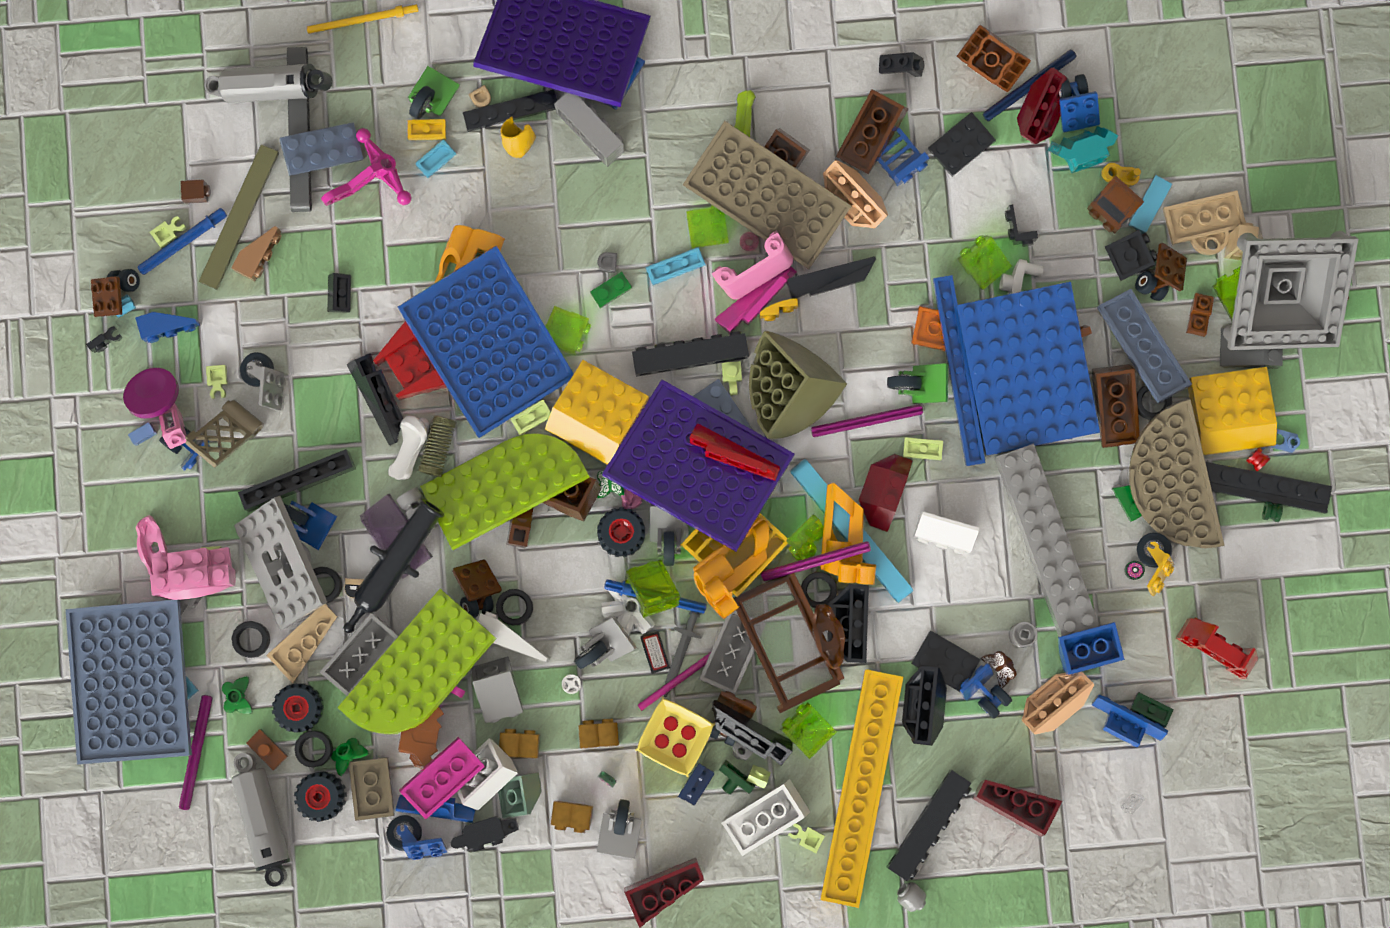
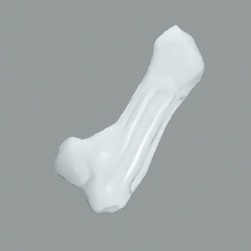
M408 415L401 421L400 428L402 429L403 443L396 460L389 466L388 474L390 477L397 480H406L411 477L418 454L426 442L430 424L426 418Z

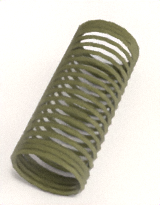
M433 416V422H431L433 425H431L430 435H428L429 438H427L428 441L426 442L428 445H425L424 455H422L424 458H421L422 461L418 471L442 477L443 469L428 464L444 468L440 464H445L442 461H446L444 458H447V456L432 451L443 454L448 453L431 447L449 451V449L443 447L450 448V446L445 444L450 445L451 443L443 440L452 441L445 437L453 438L447 434H454L449 431H455L451 428H456L457 422L445 417ZM430 454H434V455L441 456V457H444V458L436 457V456H433V455H430ZM428 457L436 458L442 461L434 460Z

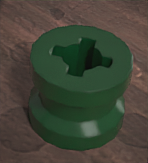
M1266 501L1263 507L1262 519H1272L1274 522L1279 523L1282 517L1283 505L1279 503L1274 505Z

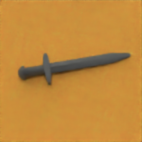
M689 612L690 617L685 629L674 627L676 631L682 633L665 684L678 676L691 637L702 638L700 635L692 632L697 617H700L698 612Z

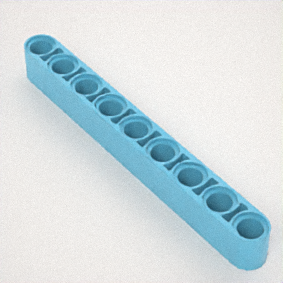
M803 459L790 472L825 514L827 484L806 459ZM834 501L832 524L848 542L850 514ZM863 529V542L868 541L871 547V551L863 553V562L876 565V578L896 602H901L913 592L912 587Z

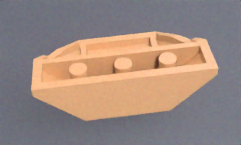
M835 160L824 171L825 188L852 206L844 217L852 226L875 229L888 216L882 197L855 169Z
M1082 671L1070 675L1066 673L1054 675L1026 699L1022 722L1034 735L1054 731L1084 706L1094 687V683Z

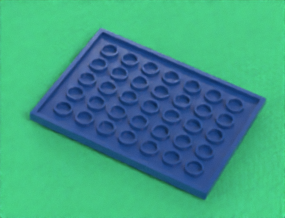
M494 246L397 306L478 438L570 381L574 374L497 246Z
M1071 282L956 305L986 456L1017 450L1032 444L1036 446L1100 433Z

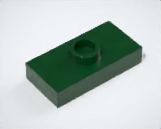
M1140 692L1137 693L1130 708L1132 712L1143 715L1146 719L1162 725L1163 728L1167 726L1174 709Z

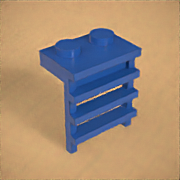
M900 127L897 129L900 137L889 144L878 159L881 167L894 180L897 187L902 183L905 184L913 178V174L917 171L921 172L928 166L927 163L930 158L925 152L921 154ZM902 140L907 143L904 148L886 162L881 159L884 154ZM911 148L914 154L891 171L888 165Z

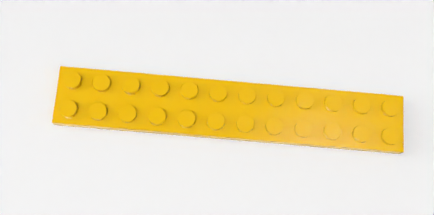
M867 669L864 671L820 897L822 901L859 908L903 682L902 676Z

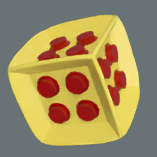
M662 696V700L654 710L635 751H639L651 760L677 773L686 775L688 778L716 723H711L697 713Z

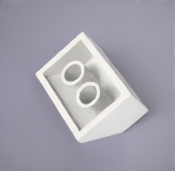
M922 512L919 515L913 537L918 538V542L928 544L930 541L936 543L938 548H954V552L965 555L966 552H971L979 528Z
M490 738L474 752L485 767L457 791L462 804L479 810L518 774L512 759Z

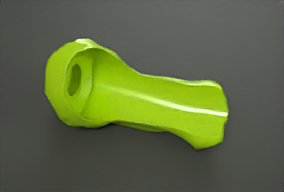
M745 90L737 96L736 123L734 127L750 137L751 107L756 96L752 90Z

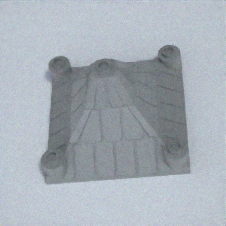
M1336 231L1330 237L1257 239L1252 233L1242 234L1237 241V246L1243 252L1235 309L1232 323L1227 325L1223 331V336L1228 341L1227 347L1230 350L1339 347L1358 238L1356 236H1348L1343 231Z

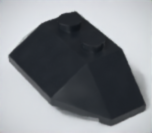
M849 584L828 603V606L832 608L835 617L839 620L844 630L845 644L843 653L846 662H867L869 585ZM827 631V642L832 640L833 635L830 631Z
M920 666L918 671L905 684L902 724L911 737L913 744L932 746L943 728L947 687L939 667Z

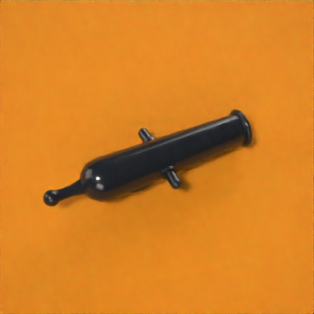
M420 499L419 507L387 550H382L375 545L370 547V551L379 556V560L356 590L354 602L357 607L349 622H346L343 626L346 633L354 631L355 625L365 613L377 612L384 605L403 574L407 573L414 578L419 577V572L413 569L410 563L438 519L444 517V513L437 506L425 499Z

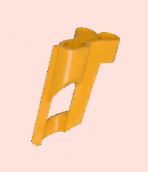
M464 225L454 226L441 257L439 273L435 283L444 277L449 262L456 264L455 270L472 261L477 252L483 254L494 246H497L499 251H501L505 238L481 229H472Z
M835 483L827 485L821 554L863 542L864 509ZM834 501L850 514L848 542L838 541L834 535L832 528ZM863 553L820 565L821 570L837 575L839 582L875 585L876 565L863 563Z
M761 518L755 520L746 535L748 537L750 534H754V553L734 569L725 558L726 554L731 550L725 545L719 547L693 567L694 580L698 590L723 619L739 608L732 597V591L767 560L766 548L769 541V526L766 520Z

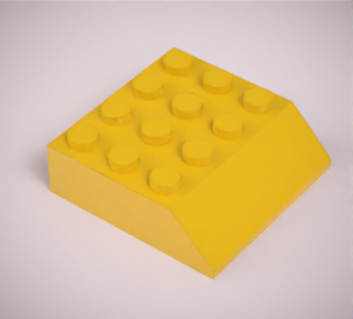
M582 360L555 403L545 430L608 465L649 400V396Z
M1267 367L1196 376L1189 379L1192 384L1188 387V393L1203 455L1276 445L1277 420Z
M761 513L757 518L766 520L769 526V541L766 548L767 560L732 591L737 598L790 542ZM697 529L681 544L699 562L723 545ZM750 534L743 540L737 552L731 549L726 554L725 558L733 569L754 553V534Z

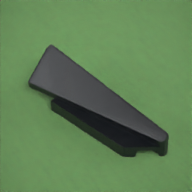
M873 256L788 278L787 286L791 299H798L808 293L811 297L863 282L875 263L876 257Z
M371 353L349 362L347 367L388 445L391 446L397 443L403 417L382 369L376 371Z
M717 700L712 702V711L718 731L760 757L766 759L769 755L779 765H783L793 751L792 740Z

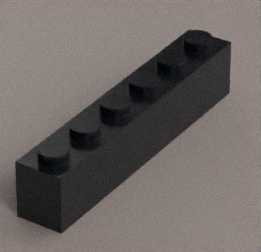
M741 331L729 333L730 336L722 337V334L712 335L711 339L703 340V337L692 339V342L684 343V340L673 342V345L670 346L657 344L652 349L638 347L635 349L636 351L632 352L636 377L748 359L749 352L745 333L741 334Z
M345 449L239 491L238 494L244 510L250 512L260 508L275 497L280 496L283 499L356 470L350 452Z
M953 770L948 771L886 868L906 881L909 878L913 880L918 872L917 866L920 862L924 863L929 855L927 853L930 846L934 847L940 837L937 835L941 829L945 830L949 825L950 820L948 818L952 813L956 814L961 806L959 804L962 797L966 798L972 789L969 787L971 782Z

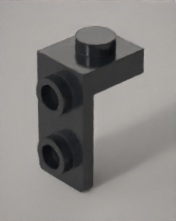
M916 53L880 55V74L908 72L914 77H922L925 64L923 58Z
M1013 204L1009 205L1005 211L1006 222L1010 224V229H1008L1009 240H1012L1013 245L1022 244L1024 247L1033 245L1038 239L1037 231L1018 233Z

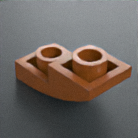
M1195 293L1186 333L1206 336L1214 297Z

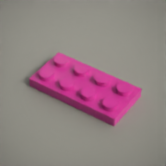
M457 737L401 787L399 791L427 819L481 771L485 765Z

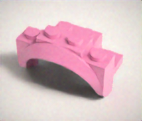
M229 547L213 550L200 548L167 553L165 557L151 558L153 575H150L151 592L157 598L180 600L202 597L223 591L236 584L235 569L232 568Z

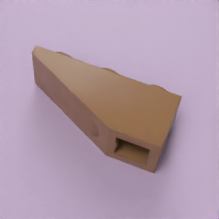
M274 226L242 249L231 268L253 281L260 278L264 271V268H262L264 263L268 262L273 252L271 250L273 246L277 245L281 239L280 229Z

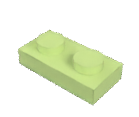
M541 400L510 419L519 435H522L547 421L551 412L544 400Z
M904 438L903 457L942 460L943 441Z

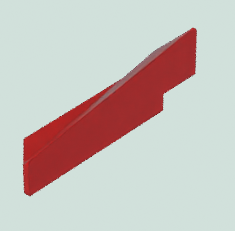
M696 424L690 435V443L705 448V457L776 481L780 466L716 432Z

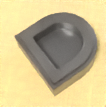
M602 253L597 260L599 269L603 272L616 273L617 253Z

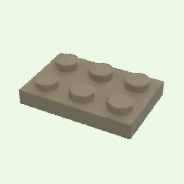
M388 757L350 762L349 772L355 821L395 816Z

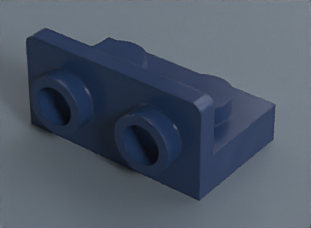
M698 763L678 797L693 806L696 805L714 776V772Z

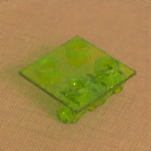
M711 205V208L686 211L691 248L729 243L724 212Z

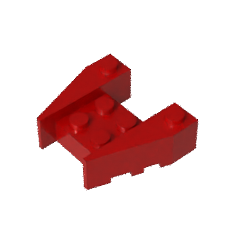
M406 321L373 360L377 366L387 361L404 388L396 394L399 400L447 388Z
M1196 617L1186 620L1176 637L1177 640L1192 649H1199L1225 665L1226 670L1237 677L1247 679L1258 661L1255 648L1243 649L1237 644L1233 643L1231 645L1227 643L1224 636L1216 633L1219 628L1218 625L1204 622Z

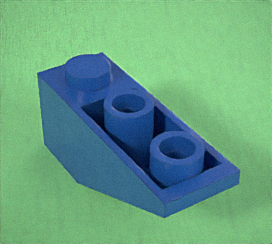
M158 312L135 317L141 339L148 343L157 342L159 338L164 336L167 338L177 336L178 332L181 331L191 332L196 330V327L201 326L200 322L194 318Z

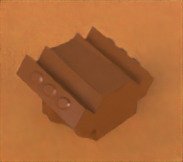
M982 25L978 26L957 55L968 67L1006 92L1010 91L1031 62L1027 56L1008 45Z
M439 706L423 723L415 728L401 732L399 752L410 754L409 759L415 767L423 769L433 759L430 756L438 751L436 744L438 732L442 726L437 719L444 714Z

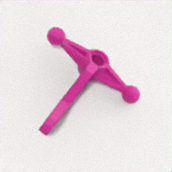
M359 129L356 133V138L359 142L365 144L371 165L348 183L324 194L321 200L326 206L355 194L376 177L383 180L398 194L397 201L399 204L408 205L411 202L412 196L408 191L403 190L395 167V159L391 155L384 153L371 141V133L368 129Z

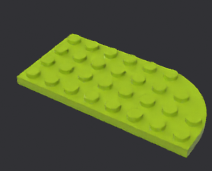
M525 434L500 443L442 474V477L438 476L420 487L427 501L437 506L444 513V517H440L438 523L452 550H455L590 477L577 453L562 440L544 434Z
M439 589L337 708L356 725L371 732L387 735L398 734L410 728H415L429 718L497 638L448 594Z

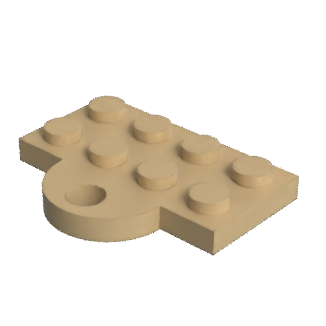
M1238 191L1163 208L1171 244L1175 245L1190 241L1193 248L1203 255H1214L1222 251L1228 243L1229 232L1246 222ZM1209 240H1213L1216 243L1217 247L1215 250L1207 247Z

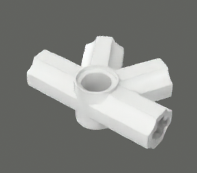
M609 591L616 601L602 603L604 620L615 616L628 636L633 625L638 628L642 635L656 625L633 596H619V593ZM628 603H636L637 608L634 612L626 610Z

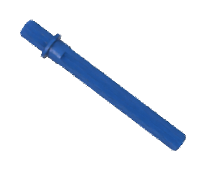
M219 208L211 215H206V218L138 265L140 273L142 275L147 274L212 227L216 228L215 225L227 217L226 212Z
M607 579L604 584V589L617 592L619 596L638 597L702 614L706 610L705 603L625 583V581L617 582Z

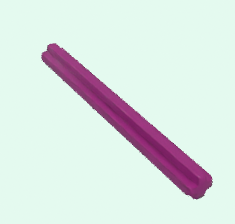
M921 404L814 426L811 428V434L813 437H819L922 415L923 408Z
M868 541L762 571L761 577L763 581L772 580L871 551V547Z
M209 695L201 696L191 744L192 755L188 759L179 802V809L189 810L191 806L213 699Z

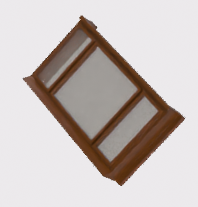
M795 573L772 579L742 593L738 598L733 597L739 606L736 609L737 614L780 702V705L776 706L779 713L841 684L840 680L844 679L840 667L831 669L816 647L812 630L814 613ZM822 633V639L827 642L824 634Z

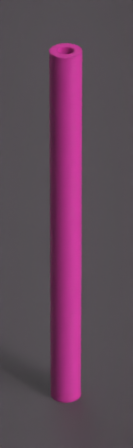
M710 653L637 704L642 711L704 667Z

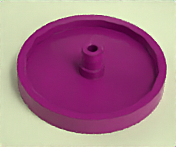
M149 368L136 374L127 383L123 393V401L127 409L134 416L144 419L154 418L162 415L173 406L179 394V385L175 377L168 370Z

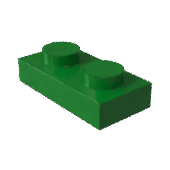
M620 272L590 291V294L601 309L631 290L632 286L623 272Z

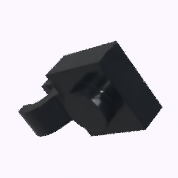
M112 326L107 332L101 333L86 345L93 353H100L108 347L107 345L111 343L110 341L118 342L122 339V336L119 334L113 337L112 333L117 328Z

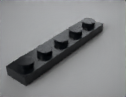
M552 89L463 112L467 131L470 132L504 123L511 116L513 120L556 110L554 103L557 102L555 91Z

